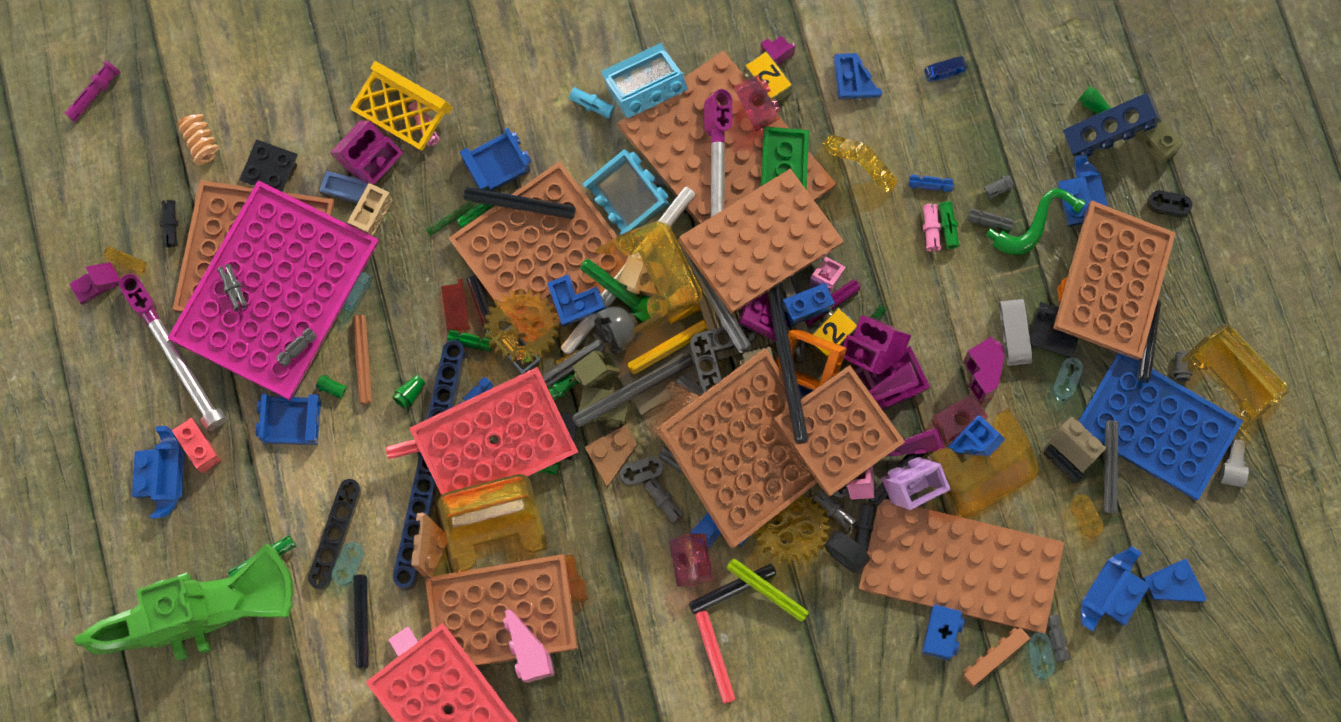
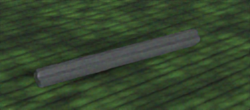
M677 241V249L740 353L748 351L750 343L734 316L728 311L680 242Z
M685 353L574 414L573 421L575 425L581 427L690 367L693 365L691 354Z

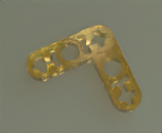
M828 135L822 143L824 149L830 154L859 162L876 184L884 190L891 192L898 183L895 176L866 144L835 135Z

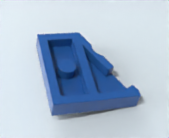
M857 53L835 54L833 56L838 99L880 98L882 96V90L880 88L877 89L871 80L872 75L863 66L862 60Z
M978 415L948 448L954 454L990 456L999 448L1005 438Z
M1187 559L1142 578L1143 581L1150 584L1147 590L1152 600L1197 601L1201 603L1207 600Z

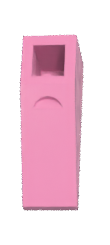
M510 609L506 610L504 625L506 631L511 633L512 641H509L512 654L517 657L518 664H515V670L518 678H522V681L529 683L554 676L548 650L515 612Z

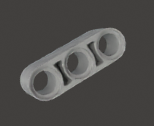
M1024 300L1000 301L999 314L1007 366L1032 364V351Z

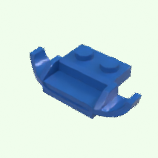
M1087 155L1075 156L1076 178L1057 183L1059 189L1069 192L1077 199L1086 201L1083 208L1077 213L1070 204L1061 199L1068 227L1083 224L1088 204L1091 201L1108 207L1101 175L1088 161Z
M157 426L156 432L160 436V444L155 445L153 450L135 451L132 497L137 499L151 498V500L157 502L156 510L153 514H150V518H164L168 516L175 508L179 497H182L185 451H182L181 444L169 427Z
M1131 546L1121 553L1114 555L1105 563L1082 600L1081 623L1083 626L1093 631L1104 613L1123 626L1127 624L1150 584L1130 572L1132 566L1141 555V551Z

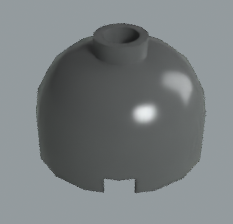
M609 307L595 313L594 316L598 317L594 320L597 332L603 343L609 342L612 346L609 348L612 353L619 354L633 344L636 338L635 326H637V320L632 313L628 314L626 310L620 307Z

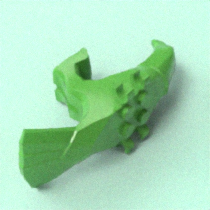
M265 544L233 577L198 582L195 579L192 580L190 574L188 575L186 572L178 575V577L161 580L148 587L137 589L139 605L88 627L82 634L74 637V643L76 646L84 647L95 655L141 649L142 647H165L172 644L175 659L181 661L188 658L183 641L195 637L198 651L203 654L211 651L206 633L215 631L231 622L248 616L289 617L291 608H293L292 597L294 596V583L291 572L288 570L284 560L279 556L277 550L273 549L269 544Z

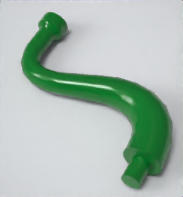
M1059 188L1051 189L1041 198L1031 227L1024 235L1015 237L1004 231L999 234L990 228L985 236L994 241L992 247L1005 254H1025L1031 251L1040 241L1049 205L1054 198L1063 199L1077 213L1080 212L1086 201L1077 199L1065 190Z

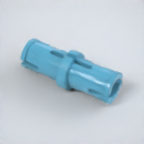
M574 87L569 95L570 101L572 100L586 107L587 111H594L607 119H610L614 112V105L612 106L598 99L597 95H590L577 87Z

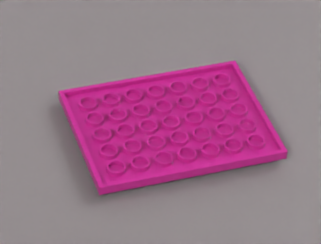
M258 181L170 332L168 339L291 401L379 244V240ZM225 264H231L237 281H240L242 285L241 291L248 303V307L244 310L238 301L241 311H234L229 295L225 294L223 290V281L217 272L220 266L223 267L225 274H227ZM310 328L316 334V339L311 344L308 343V346L295 359L291 358V362L287 366H282L276 359L277 355L282 351L285 352V348L298 336L301 337V333L305 329Z

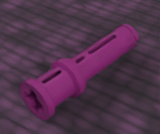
M104 60L102 68L96 75L91 76V82L64 112L72 121L76 122L102 90H107L109 88L108 84L113 78L121 74L107 60Z

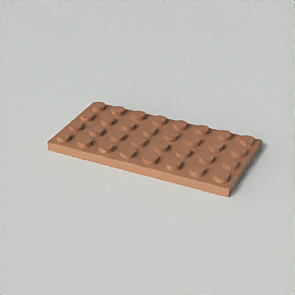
M884 499L878 505L873 524L874 530L871 532L867 551L871 560L863 568L858 590L931 608L935 604L962 611L961 615L1017 629L1021 627L1023 630L1042 635L1046 633L1064 542L920 507L909 510L894 505L891 500Z

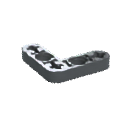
M738 323L741 330L745 329L746 332L751 333L747 339L751 343L755 338L756 331ZM724 327L697 333L691 338L689 344L702 394L709 387V377L716 376L711 379L713 386L721 381L714 353L736 348ZM724 333L728 336L729 342L721 345L717 342L716 336ZM697 339L706 343L703 347L704 355L699 358L697 356L701 354L699 346H694ZM707 360L711 362L713 369L710 372L702 371L700 369L702 361Z

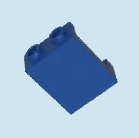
M508 127L504 129V134L476 149L469 151L467 147L460 151L461 158L478 189L494 191L530 172L529 163L532 161L526 150L522 152L518 146L521 142L516 132L511 133Z
M262 393V399L258 400L257 403L260 423H256V436L262 444L318 445L321 411L320 397L308 394V398L292 397L291 401L283 397H272Z

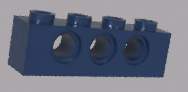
M1144 93L1065 128L1063 132L1072 155H1087L1088 158L1094 154V151L1100 148L1102 150L1111 148L1115 145L1114 142L1121 139L1129 140L1135 137V133L1139 131H1149L1156 128L1157 124L1162 122L1153 97L1149 93ZM1138 113V120L1135 123H1130V117ZM1112 123H1117V129L1109 133V126ZM1096 132L1095 140L1088 142L1089 134Z

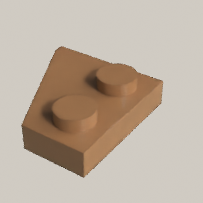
M624 425L585 446V450L606 487L610 486L618 471L622 469L627 458L637 447V444L627 426Z
M418 513L416 520L421 521L419 535H414V552L411 565L424 577L431 578L449 536L425 513Z

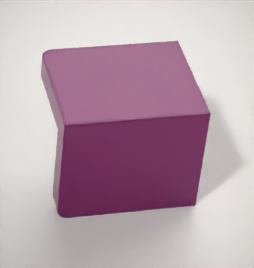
M783 36L778 37L772 42L767 38L761 42L760 52L764 53L767 51L775 63L779 65L795 54L796 46L794 43L788 44Z

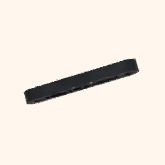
M346 479L341 482L308 577L310 585L316 590H324L329 587L361 495V487L354 479ZM350 485H353V488L356 490L355 493H350L348 498L352 504L340 501L341 498L346 500L347 492L344 489L345 487L349 488ZM341 506H346L349 509V514L345 518H339L336 515L337 509ZM338 528L341 530V537L335 541L329 539L330 530ZM326 550H330L334 554L333 560L329 563H324L321 560V555ZM318 564L325 568H330L329 571L324 569L323 577L326 580L325 582H320L319 585L314 580V577L319 576L322 570L317 568Z

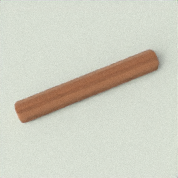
M364 315L353 316L359 402L366 405L372 403L367 326Z

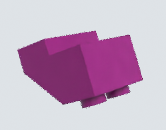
M359 121L335 146L330 154L344 169L366 184L374 185L403 152L389 137H384L370 121Z
M861 315L854 335L846 336L843 347L847 349L843 359L872 373L881 374L903 357L912 335L880 320Z
M992 336L968 350L963 361L972 375L968 387L980 405L993 398L999 385L1005 356L1003 354L1005 352L1003 346L998 340L995 341Z

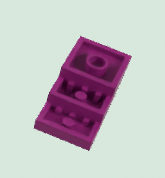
M911 346L906 348L901 359L881 374L872 373L862 367L854 370L869 391L901 367L911 362L919 385L877 400V404L883 411L932 388Z

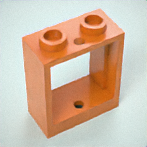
M798 328L788 332L792 357L799 339L830 351L821 380L795 370L798 384L815 390L839 373L847 348ZM778 355L775 363L781 371L780 360Z

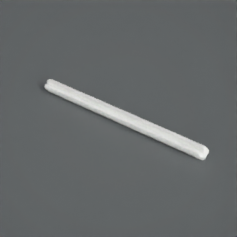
M688 187L683 188L631 255L632 257L646 260L695 196L694 191ZM625 265L614 277L618 282L620 280ZM606 289L601 294L604 304L608 308L616 297ZM591 315L582 319L561 346L562 351L567 355H572L595 326L594 320L598 317Z

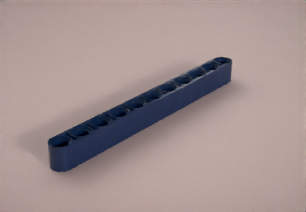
M456 340L448 341L443 347L427 419L454 407L456 404L466 357L462 344ZM453 349L460 350L457 357H449L448 354ZM453 371L455 376L452 379H444L446 372ZM443 393L450 394V398L446 402L439 401V396ZM421 452L393 572L394 583L404 591L411 590L416 585L419 574L411 565L412 560L407 561L404 559L407 551H414V538L409 536L410 530L414 527L420 528L421 521L416 520L417 514L414 513V509L418 505H425L426 510L424 513L431 518L437 491V485L430 470L424 468L425 460ZM428 482L431 484L428 491H419L422 483ZM404 573H409L411 575L410 581L406 584H401L399 582L400 576Z

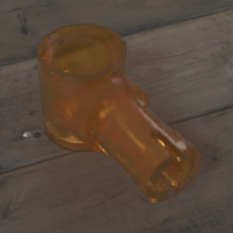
M568 555L566 556L571 600L572 602L588 600L584 579H581V576L578 575L575 556Z

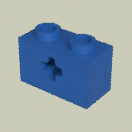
M826 283L782 301L785 320L788 321V328L829 312L835 304Z
M933 605L921 654L948 661L952 658V655H957L959 642L956 641L957 632L962 633L965 619L961 618L962 611ZM943 628H946V633L950 634L945 639L941 638L942 634L938 632Z

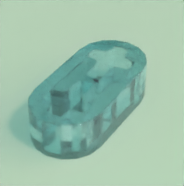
M362 272L342 308L343 310L351 314L357 310L372 282L373 276Z
M1071 357L1066 359L1057 375L1052 392L1054 397L1060 401L1070 399L1077 387L1083 371V365L1077 358ZM1074 364L1077 371H1074L1071 377H1068L1069 369L1067 367ZM1066 381L1068 382L1066 390L1070 392H1066L1064 395L1060 394L1061 390L1058 387H1062V385Z
M350 542L346 544L335 564L332 578L340 586H348L354 581V576L357 574L364 559V550L358 543ZM357 548L356 551L359 553V556H354L349 563L350 555L347 552ZM346 566H349L346 572L349 578H343L340 581L338 572H343Z
M1038 632L1032 635L1028 641L1031 668L1036 677L1046 679L1055 670L1053 652L1049 637L1044 633ZM1037 638H1040L1042 642L1045 641V645L1042 647V654H1039L1038 646L1033 645ZM1042 657L1044 664L1049 665L1046 674H1043L1042 670L1037 669V666L1041 664L1040 658Z

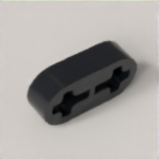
M1162 190L1154 191L1148 199V207L1152 212L1174 217L1187 216L1193 206L1188 196ZM1157 197H1160L1161 202H1164L1161 206H1157V202L1154 201ZM1180 201L1185 206L1183 211L1179 210V206H1177Z

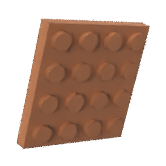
M850 365L801 399L808 434L807 443L800 445L795 443L789 408L773 419L828 497L905 443Z

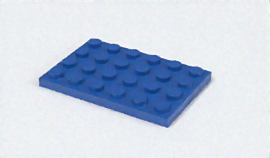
M1118 353L1078 422L1088 430V433H1092V436H1095L1102 443V446H1105L1106 421H1118V456L1198 501L1243 420L1152 369L1151 379L1148 383L1139 382L1137 380L1139 361Z

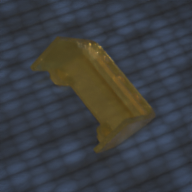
M657 221L625 232L595 249L596 254H612L619 250L623 255L631 256L639 252L658 290V293L650 297L647 303V309L651 318L634 327V333L651 331L694 307L701 301L702 291L671 227L665 222Z
M1228 324L1222 325L1207 335L1181 359L1183 363L1191 359L1192 364L1199 370H1208L1210 368L1241 402L1239 404V414L1244 420L1248 421L1242 426L1245 430L1289 393V388L1285 382L1240 334Z

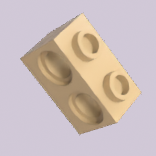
M369 183L350 216L348 224L374 236L392 203L390 193Z
M628 256L619 282L627 285L626 290L636 294L642 291V294L655 298L656 295L665 297L674 271L658 263Z

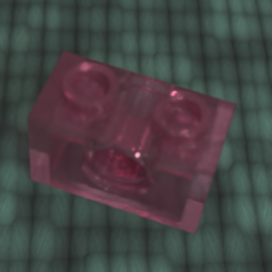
M756 75L734 86L755 131L780 120L777 113L781 110L775 99L770 100L767 93L771 92L765 79L761 81L759 76ZM757 98L765 99L761 106L753 105Z
M973 393L933 415L931 421L937 427L944 443L947 444L951 441L953 442L978 415L987 420L988 416ZM955 417H964L967 424L958 425L955 422Z
M689 533L669 540L677 587L696 586L713 580L706 534Z

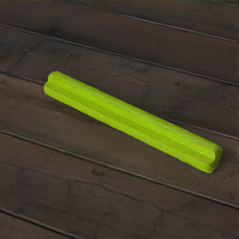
M732 559L729 562L727 569L797 620L802 622L807 617L808 611L739 561Z

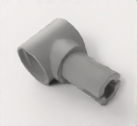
M1232 440L1229 459L1223 464L1221 469L1220 483L1242 488L1246 486L1249 468L1245 467V462L1243 461L1245 441Z

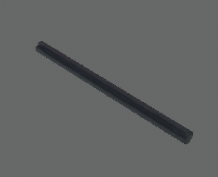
M779 285L767 291V298L795 443L800 445L808 442V434Z

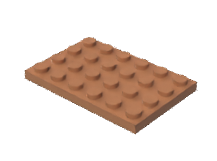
M791 169L678 238L682 247L731 314L841 246L844 242Z
M1091 201L1087 207L1054 329L1140 360L1145 349L1176 233Z
M564 554L425 578L431 630L433 631L440 624L444 623L475 666L517 660L516 655L512 654L509 641H512L511 633L506 631L504 625L505 611L509 609L515 612L548 650L549 654L578 649L566 556Z

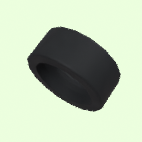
M839 531L834 532L824 545L825 549L835 560L857 574L871 560L868 553L858 543Z

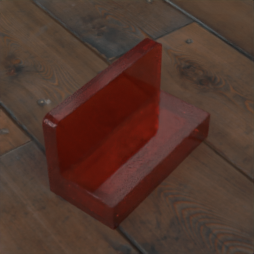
M458 279V284L441 286L447 331L471 329L463 279Z

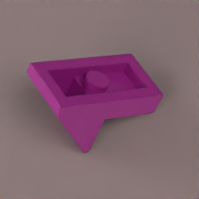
M109 262L85 267L88 273L69 284L82 305L118 285L120 277L112 263Z

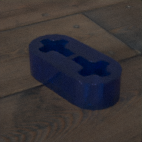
M955 57L927 66L924 69L927 81L933 82L961 74L968 68L964 57Z

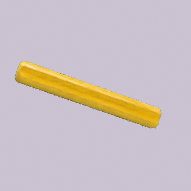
M701 320L628 362V369L635 375L686 346L695 334L708 331L705 321Z

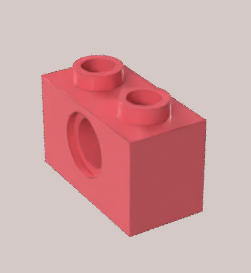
M192 418L172 430L201 474L221 462L210 442Z

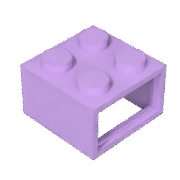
M920 457L910 460L908 465L903 468L898 467L890 470L887 476L881 478L892 504L909 510L950 490L941 464ZM929 486L937 488L911 502L909 496Z

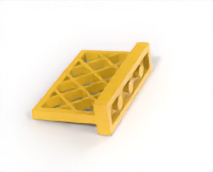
M374 61L370 67L373 71L350 107V110L423 151L445 113L449 115L453 107L442 98ZM375 80L382 81L383 90L373 92L372 85ZM398 90L401 99L390 103L388 93ZM384 94L386 104L376 107L374 97ZM370 99L371 109L365 111L358 109L362 101ZM414 100L417 101L418 110L408 113L406 103ZM402 104L404 114L393 117L391 107ZM387 109L389 119L379 121L377 112ZM433 110L437 113L433 121L425 123V112ZM420 115L421 124L411 127L409 117ZM405 119L406 129L396 131L394 122ZM422 129L423 137L420 142L413 141L412 132Z

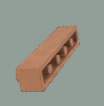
M1021 627L1010 631V636L1007 639L1003 637L997 642L999 645L996 648L992 646L986 651L987 655L984 658L980 656L975 661L976 664L973 667L970 665L964 670L965 674L963 677L971 687L975 686L1030 639Z

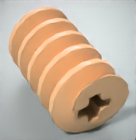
M203 114L186 116L177 122L179 131L183 135L184 141L187 142L186 145L190 150V154L194 157L195 164L198 165L212 161L216 157L215 153L219 150L218 145H213L216 141L215 138L209 137L212 132L210 129H206L208 123L202 122L205 118Z

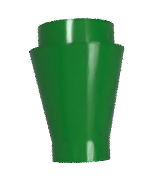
M1091 86L1078 98L1082 102V106L1096 114L1112 108L1097 88L1093 89Z
M415 375L394 391L395 394L392 396V399L403 409H407L408 406L412 407L421 389L426 384L420 376Z

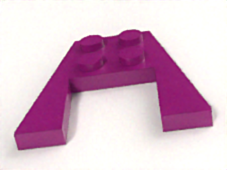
M911 362L869 390L875 401L919 385ZM937 427L903 439L905 443L887 456L944 451L945 447Z

